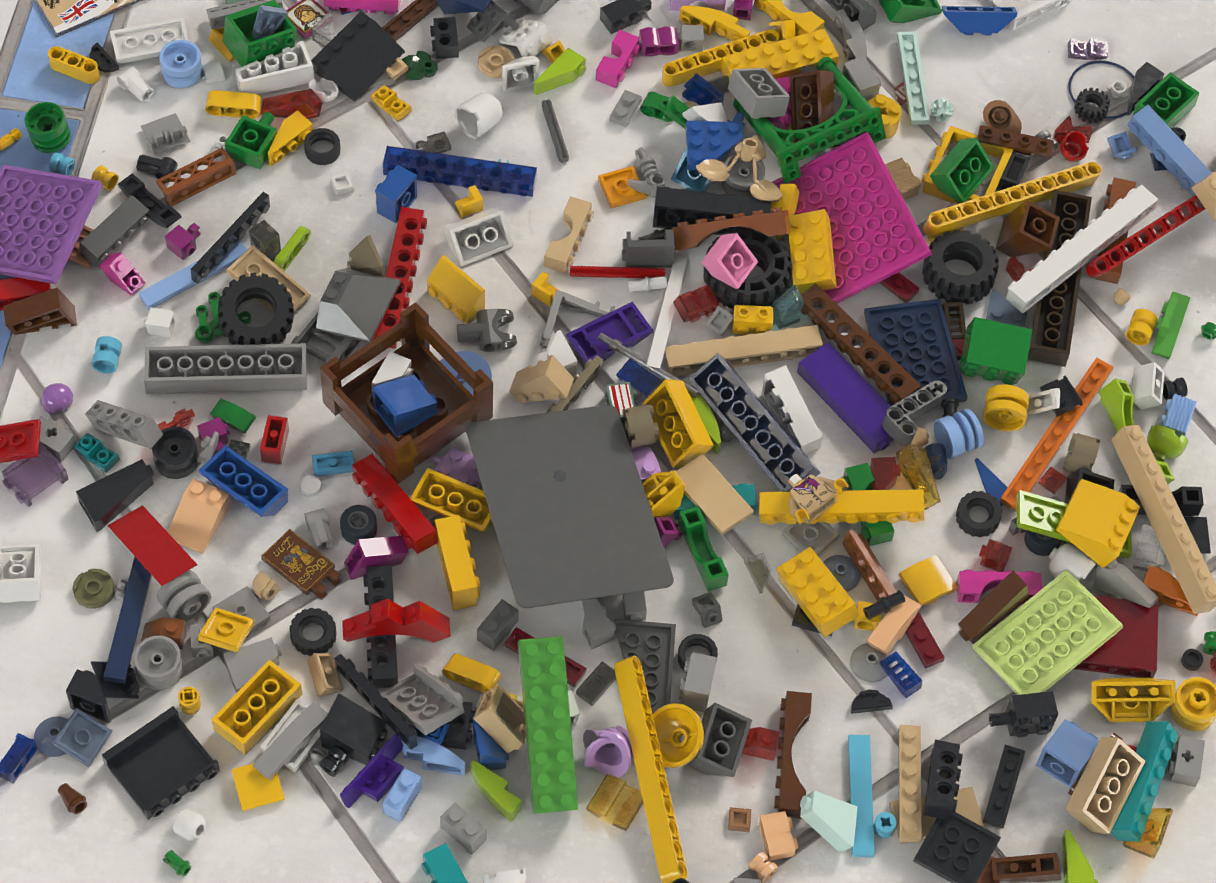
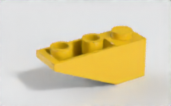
M298 110L282 122L267 153L270 166L280 162L287 154L295 151L304 142L307 134L313 130V124Z

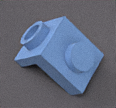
M1126 131L1107 138L1114 159L1120 157L1122 160L1133 157V152L1137 151L1136 147H1131Z

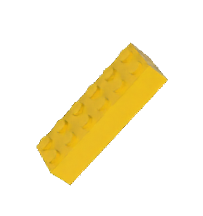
M824 28L722 57L721 73L723 76H728L730 81L732 69L766 68L775 79L789 77L790 79V75L801 73L802 66L816 68L818 61L823 57L832 58L837 67L839 55Z

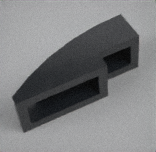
M1013 152L995 192L1021 184L1030 158Z

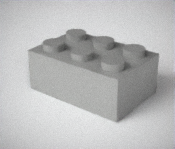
M766 68L732 69L728 90L751 118L785 116L790 96Z

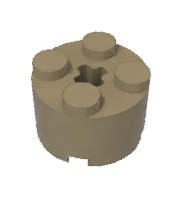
M644 404L622 410L623 418H627L624 427L629 445L631 444V449L655 444L658 441L657 435H659L657 423L653 424L652 416H654L652 405Z
M1073 433L1062 469L1070 473L1079 468L1092 472L1091 469L1095 463L1101 439Z

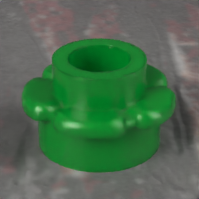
M1206 322L1205 325L1201 326V334L1204 338L1208 340L1216 338V325L1214 323Z

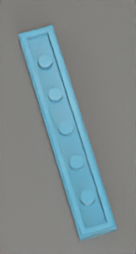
M848 735L850 804L858 806L852 857H874L870 735Z

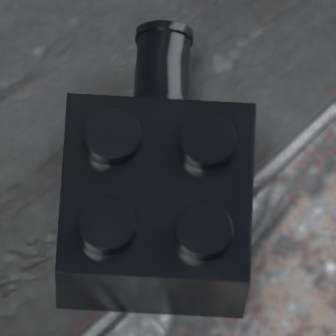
M1049 691L1012 695L1005 712L989 713V722H992L990 726L1007 725L1009 735L1025 737L1036 733L1038 735L1048 734L1052 731L1058 716L1054 693Z

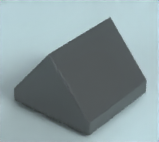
M720 76L706 81L714 97L729 92L728 76Z

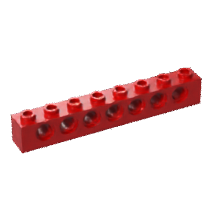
M401 207L386 277L401 281L396 291L399 294L394 295L372 341L401 322L400 313L409 307L410 298L408 293H412L413 281L411 279L416 276L417 271L415 261L420 259V250L418 248L419 245H423L424 234H422V230H426L427 218H424V210ZM397 342L389 348L396 349Z

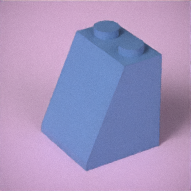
M1065 719L1043 747L1036 766L1071 788L1085 770L1099 740L1095 735L1080 729L1076 723Z

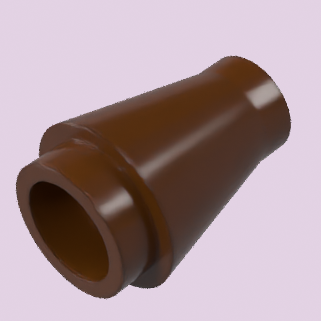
M64 783L58 788V793L68 812L79 814L87 807L85 796L70 787L68 783Z

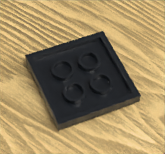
M951 812L949 820L936 818L913 862L951 883H977L1001 837L957 812Z

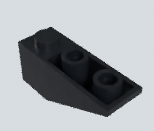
M1148 62L1142 65L1135 73L1126 113L1128 116L1135 110L1136 104L1164 77L1165 73Z

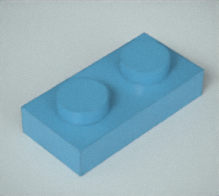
M352 451L312 455L314 476L316 477L353 472L352 464H354Z

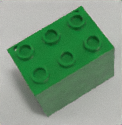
M275 0L226 15L223 43L241 67L255 61L261 62L268 55L273 54L275 56L282 53L284 48L290 47L291 49L295 47L297 29L287 16L273 35L255 40L252 36L259 6L281 8Z
M974 317L966 328L960 372L968 377L980 376L987 381L999 380L1007 385L1017 384L1025 375L1032 329Z

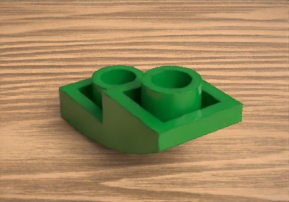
M220 398L210 413L214 419L220 417L221 421L227 423L232 429L243 433L248 431L256 419V416L222 398Z

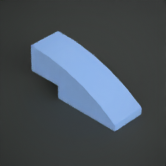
M416 736L418 745L412 750L404 743L403 758L422 761L423 769L465 775L466 763L447 748Z

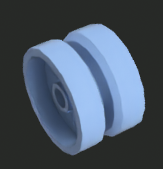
M174 40L167 43L161 49L159 57L162 77L167 84L176 88H188L195 85L201 79L203 70L200 50L197 45L187 40Z

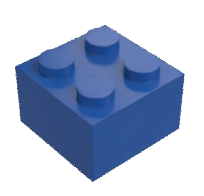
M399 165L390 170L383 183H379L375 189L377 213L397 223L401 207L409 208L417 198V175Z

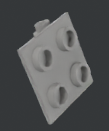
M176 113L141 125V129L155 155L190 142L185 126H182Z

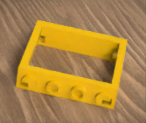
M951 125L948 132H943L940 140L942 144L941 146L937 145L934 156H936L935 160L931 159L928 165L929 173H924L921 181L924 183L922 192L951 203L957 202L939 191L930 175L941 163L950 141L958 143L961 139L977 138L978 135ZM980 143L986 154L1001 159L985 195L996 191L1000 178L1013 153V149ZM972 194L967 201L979 198L980 196Z

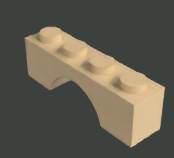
M570 196L564 209L563 222L569 226L571 233L564 239L550 241L544 255V267L566 273L568 267L573 265L575 259L573 255L579 251L581 236L585 237L588 228L586 226L587 222H591L594 211H591V202Z

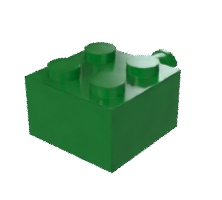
M264 112L261 119L256 121L242 115L225 142L227 154L234 160L261 170L268 158L267 153L277 134V129L270 126L272 121H274V116L269 112Z

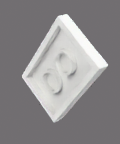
M297 698L260 746V751L264 753L273 741L309 705ZM320 729L304 749L300 748L288 764L284 763V766L294 772L298 770L310 754V751L320 741Z

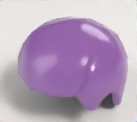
M62 383L51 384L42 393L41 405L45 411L51 414H56V412L62 410L66 411L73 403L71 389Z

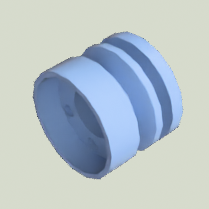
M967 408L954 413L953 416L948 415L934 421L936 441L945 445L948 459L960 456L965 451L970 452L983 447L984 436L981 425L976 415Z

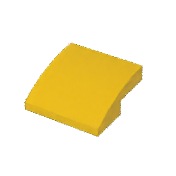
M937 556L922 560L898 574L914 600L922 606L934 603L939 597L954 593L958 588Z
M254 763L231 769L242 811L285 799L278 773L269 780L253 767Z

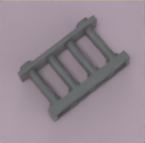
M317 312L301 334L293 339L291 344L306 343L307 353L320 359L324 364L334 357H337L341 363L348 358L360 340L345 337L343 340L338 341L324 332L317 331ZM312 336H315L335 347V350L332 354L327 355L307 343Z

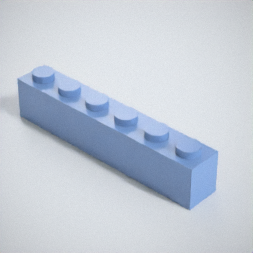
M1147 105L1132 116L1127 126L1142 141L1143 145L1155 155L1156 159L1167 168L1168 172L1174 175L1181 186L1186 188L1192 196L1196 195L1191 187L1212 172L1157 113Z

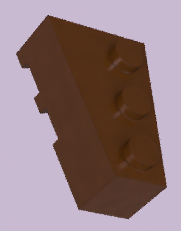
M58 287L3 306L5 325L14 335L40 331L39 328L52 326V329H58V325L71 323V326H77L75 306Z

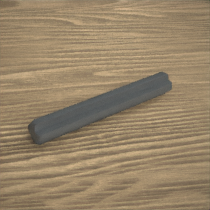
M549 99L543 100L541 106L558 159L561 163L567 162L569 154L552 102Z

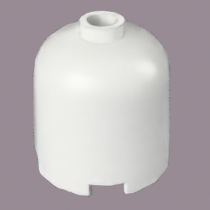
M480 93L463 102L455 109L457 124L461 123L464 128L463 133L472 139L482 136L501 121L503 114L500 101L489 93Z
M1067 543L1059 549L1054 548L1049 555V559H1051L1049 570L1055 578L1067 569L1085 588L1094 579L1095 575L1092 573L1098 564L1074 544Z

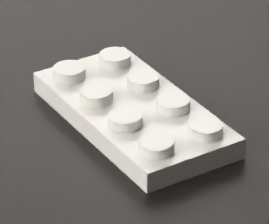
M183 18L110 31L117 64L159 57L161 49L167 43L174 40L189 41Z

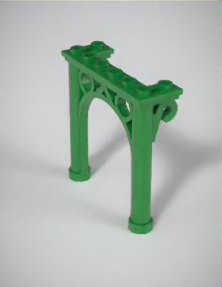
M830 57L821 58L816 68L817 70L833 72L834 90L842 98L843 103L835 115L819 125L801 130L780 129L775 127L767 117L751 118L736 98L733 102L736 111L744 114L745 119L776 155L784 184L801 177L798 163L800 160L863 132L869 133L873 143L886 138L880 108H873L836 67V63ZM845 117H851L845 121H842V119ZM796 139H803V140H800V141H798V142H796V143H792V142H794Z

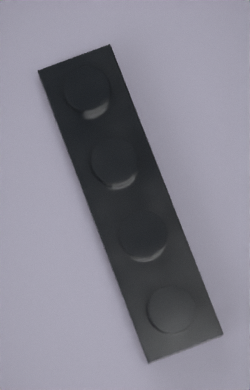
M1005 744L983 823L1004 828L1025 750Z

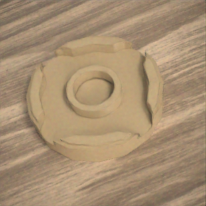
M489 46L479 54V70L490 78H502V66L513 61L514 54L504 46Z

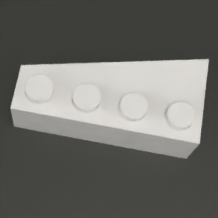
M786 365L766 373L761 395L777 421L805 454L820 448L823 439L822 432L817 428Z

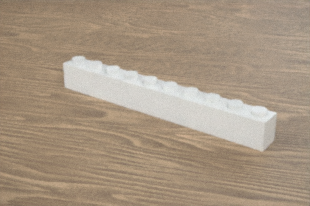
M1143 185L1136 189H1131L1124 199L1120 198L1110 210L1106 209L1097 220L1093 219L1084 230L1080 229L1074 238L1066 240L1060 249L1053 250L1046 260L1039 261L1034 269L1026 271L1019 281L1012 282L1007 288L1006 299L1023 314L1154 211L1158 198Z

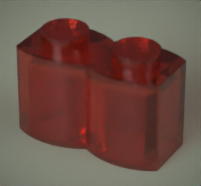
M709 285L686 292L673 301L683 322L690 321L691 323L698 321L701 316H712L717 307L720 306Z

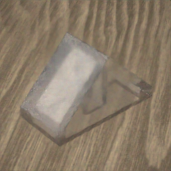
M332 12L327 13L312 28V40L322 47H325L335 37Z

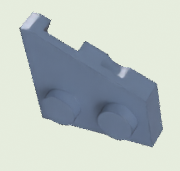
M260 5L252 30V36L255 40L273 35L288 15L287 11L284 8Z
M992 289L986 319L1025 328L1028 312L1025 311L1022 314L1005 296Z

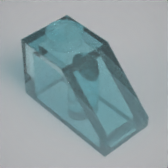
M795 285L791 286L772 303L773 323H776L779 329L800 322L804 300Z

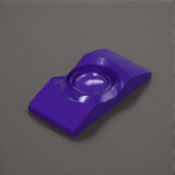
M632 301L567 333L565 337L583 363L586 364L590 358L593 360L596 355L605 361L616 353L609 349L608 345L598 340L600 333L607 335L613 340L617 339L623 343V346L630 348L652 334L653 329Z

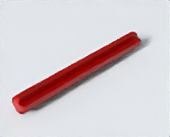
M570 266L571 277L644 279L647 277L648 279L665 277L666 275L664 268Z

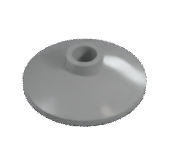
M868 643L860 645L853 651L850 658V666L853 673L861 680L877 682L889 674L892 661L889 654L888 656L871 647ZM868 658H874L875 661L872 662Z

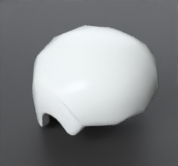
M322 78L319 82H316L315 79H312L309 83L310 95L317 103H328L338 96V86L331 80Z

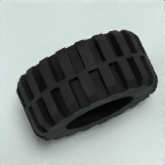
M954 230L953 233L950 231L945 232L943 236H937L928 246L932 255L924 260L922 269L923 280L928 285L930 292H935V296L939 299H945V302H963L966 305L973 304L974 300L978 302L990 293L995 283L999 259L994 247L989 246L990 242L986 239L983 240L981 235L977 233L975 235L971 234V231L965 230V232H960V230ZM950 260H962L971 264L977 272L970 275H959L950 271L944 263Z
M250 273V277H246L243 274L239 276L238 281L233 279L229 282V287L223 289L222 296L218 301V322L222 328L223 335L229 337L231 344H278L279 341L283 342L286 339V334L291 331L294 318L292 296L287 292V287L284 284H278V279L275 277L268 279V274L262 273V276ZM251 298L264 299L274 307L275 315L268 324L261 327H251L239 320L237 316L239 305Z

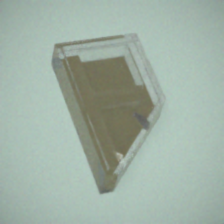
M761 553L744 561L760 594L763 593L772 572L764 553Z

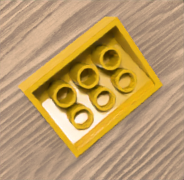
M1081 479L1056 530L1099 566L1105 568L1119 556L1140 506L1124 493Z

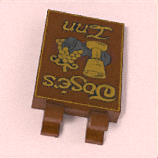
M291 529L284 533L261 555L262 560L305 595L312 592L322 600L327 595L325 592L327 588L321 584L325 578L335 586L342 581L339 578L341 574L334 570L335 564Z

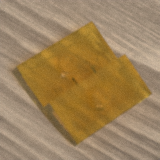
M607 774L586 809L605 822L627 831L643 805L641 790L628 786L625 780Z

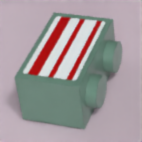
M630 382L606 384L605 397L607 405L614 406L618 410L624 427L627 418H623L622 410L635 407V389H631Z

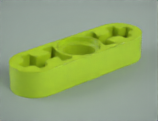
M299 226L276 256L273 263L285 272L309 240L311 230L304 226Z

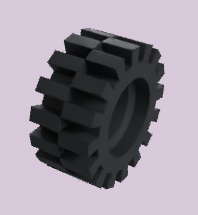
M1086 88L1083 92L1079 93L1074 106L1075 114H1078L1077 117L1079 119L1083 117L1082 121L1084 122L1087 119L1089 120L1088 123H1092L1093 120L1095 123H1098L1099 120L1102 121L1107 116L1110 99H1108L1107 94L1104 96V91L1098 92V88L1093 91V88H1089L1088 91ZM1085 103H1095L1099 108H1090Z

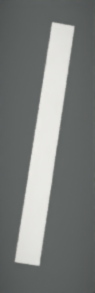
M675 255L647 366L659 369L661 367L688 257Z

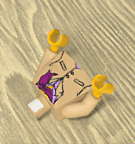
M798 474L793 475L788 481L793 487L790 490V499L788 501L790 514L797 519L799 524H802V519L807 524H810L838 502L836 491L839 494H843L842 488L849 487L844 478H839L835 481L815 477L812 474L803 480Z

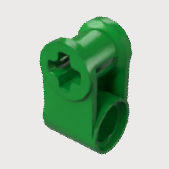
M648 92L640 106L641 112L646 116L661 119L665 122L674 121L669 116L666 117V114L663 112L669 97L656 92Z

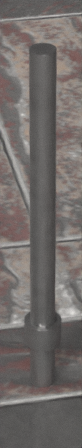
M603 333L599 334L598 340L608 345L612 351L620 352L664 380L682 381L662 368L647 366V359L623 346V343L619 340H613ZM684 382L689 395L696 398L699 395V391Z

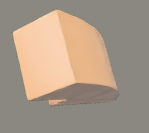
M906 596V601L891 608L890 612L883 617L867 640L871 647L887 656L896 641L901 640L922 607L921 604Z

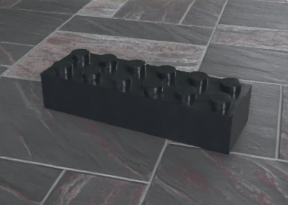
M657 186L653 227L672 230L673 227H678L677 223L689 221V225L696 224V220L707 219L708 222L715 221L714 217L726 216V219H732L733 214L744 213L745 216H751L752 211L763 210L764 214L770 213L772 201L724 193L716 194L706 191L700 192ZM740 226L725 228L713 235H721L727 231L731 232L735 228H740Z

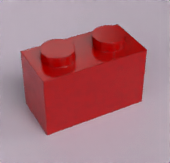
M268 415L260 446L261 462L282 464L289 433L288 418Z

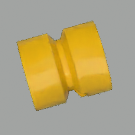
M1147 309L1135 310L1130 321L1131 324L1128 325L1125 333L1127 340L1136 345H1147L1158 321L1157 316Z

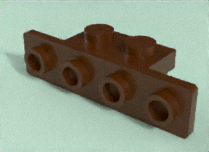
M980 125L977 136L980 143L1013 149L1015 153L1029 156L1032 153L1051 157L1054 143L1050 139Z

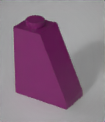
M402 535L359 539L344 561L350 580L366 575L367 567L392 565L393 567L402 564L409 551Z

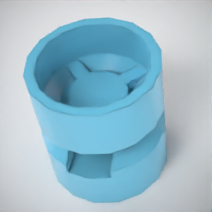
M110 336L99 337L94 349L92 367L102 373L116 372L122 343Z

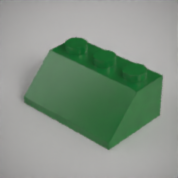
M977 138L961 139L932 172L930 177L939 191L955 201L963 203L970 198L995 167Z

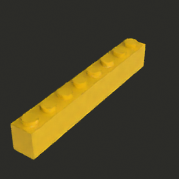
M924 489L843 491V494H839L836 491L838 502L810 524L817 522L829 524L847 522L853 524L860 521H867L868 523H877L878 521H888L890 523L909 521L916 523L924 521ZM760 492L759 515L761 523L773 525L775 523L795 524L798 522L790 514L788 503L790 492Z

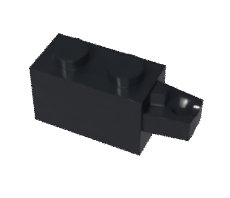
M616 0L600 8V20L610 34H613L642 21L643 15L651 9L652 2L651 0Z

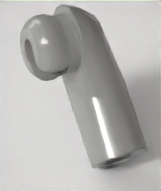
M119 579L114 588L115 598L123 603L128 583L125 579Z

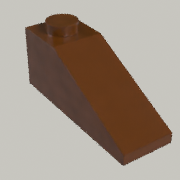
M1057 853L991 858L994 881L1046 882L1062 880L1060 859Z

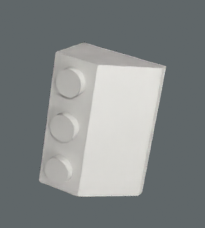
M496 207L443 227L448 245L460 266L514 246L503 211Z

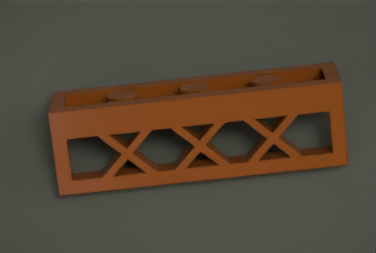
M222 147L156 180V184L163 192L166 204L172 207L235 175L234 161ZM221 155L225 158L220 162L214 161L215 158ZM201 165L208 166L204 170H198V167ZM185 173L191 174L188 178H181V175ZM167 182H174V185L166 188L163 184Z
M854 529L849 530L842 544L877 602L879 598H886L897 592L862 534H857Z

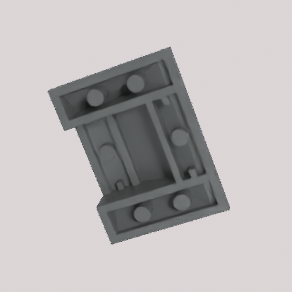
M350 268L336 270L320 300L316 330L370 343L401 281Z

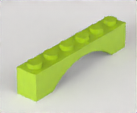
M1115 378L1100 389L1098 393L1101 397L1102 405L1108 411L1109 420L1114 424L1117 433L1123 426L1134 425V395L1127 381ZM1155 457L1167 484H1170L1175 478L1168 464Z

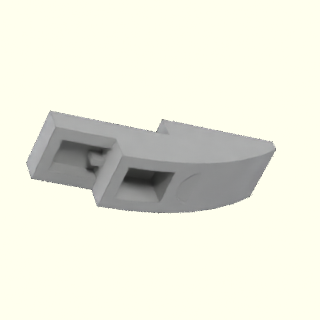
M844 9L838 10L836 19H834V25L842 34V39L845 43V48L843 49L845 58L851 61L864 56L867 60L865 35L859 21L851 22Z

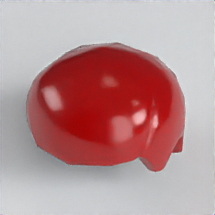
M1078 131L1068 133L1060 144L1063 157L1071 162H1078L1084 159L1089 149L1086 145L1087 137Z

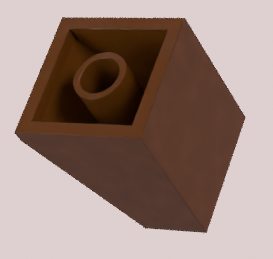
M1026 201L1004 217L995 249L1010 257L1049 251L1052 249L1060 217L1030 201Z

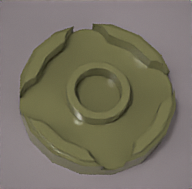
M89 569L85 573L82 572L74 580L72 588L76 601L80 605L92 609L103 607L109 603L115 593L113 579L108 572L102 569Z

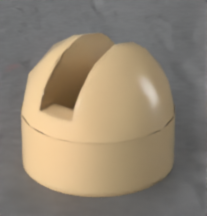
M1119 288L1113 297L1114 302L1118 305L1126 304L1131 298L1128 292L1122 288Z

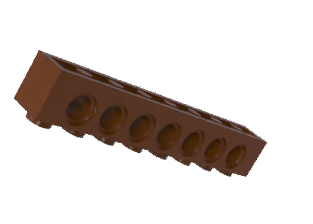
M816 283L798 297V309L803 315H807L813 325H818L824 331L825 336L829 340H833L837 344L838 349L850 357L854 365H859L866 377L872 378L876 382L877 387L882 392L885 391L894 404L921 389V385ZM873 358V359H875V360H873V361H868L867 359ZM881 371H886V372H888V373L882 374V373H880V372H881ZM894 384H900L901 386L895 387V386H893V385H894Z

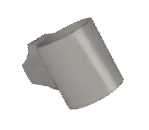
M325 508L304 513L308 530L312 533L317 550L323 551L333 546L334 542L329 529Z

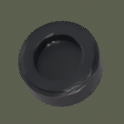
M1188 649L1181 658L1182 665L1191 671L1198 670L1203 663V655L1196 649Z

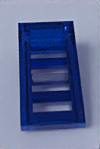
M896 651L880 661L881 667L905 698L921 689L923 680ZM895 661L898 662V664H896L892 668L889 667V665H891ZM900 668L903 669V670L900 671L899 673H897V674L895 673V672H896L897 670H899ZM907 675L908 677L902 681L901 678Z

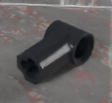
M142 154L137 160L136 168L137 171L155 175L157 179H160L176 171L178 164L169 157H163L161 160Z

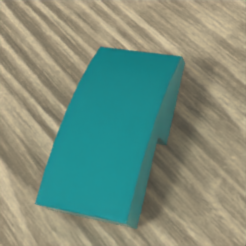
M89 433L84 435L73 446L84 458L106 473L120 460L117 453L103 446L101 440Z

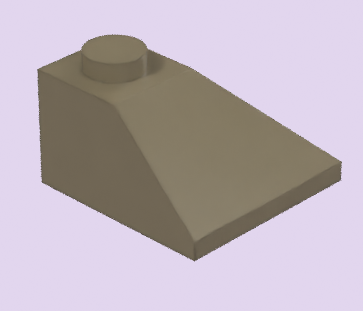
M370 235L366 236L349 252L347 266L350 269L385 276L384 264Z

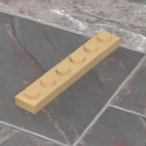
M899 725V841L921 842V726Z

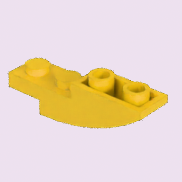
M682 6L680 8L679 20L687 25H703L704 33L709 36L716 32L718 35L731 41L750 36V31L739 26L738 18L730 14L700 6Z

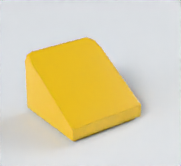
M559 40L541 52L553 63L565 51V48Z

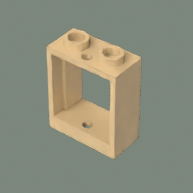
M498 684L483 694L473 719L508 754L514 749L519 750L525 744L524 710ZM495 712H497L513 729L511 730L508 727V725Z

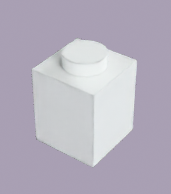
M150 307L149 314H146L144 318V326L147 328V333L149 335L171 338L176 322L174 311Z

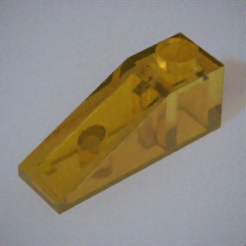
M909 444L896 452L900 470L912 490L924 489V510L941 502L926 449Z

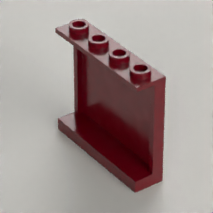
M1106 595L1094 596L1123 624V629L1077 665L1074 670L1137 678H1154L1157 671L1159 604L1155 603L1152 607L1148 608L1123 598H1111Z

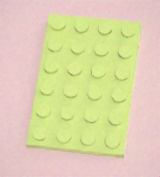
M1066 569L974 643L972 648L1017 695L1047 691L1123 629V624Z

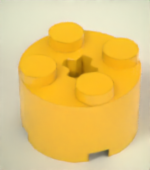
M878 94L867 102L873 108H880L886 139L894 136L898 130L901 106L893 99L883 94Z

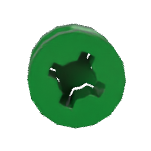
M1216 631L1206 632L1204 634L1205 644L1203 645V652L1216 656Z

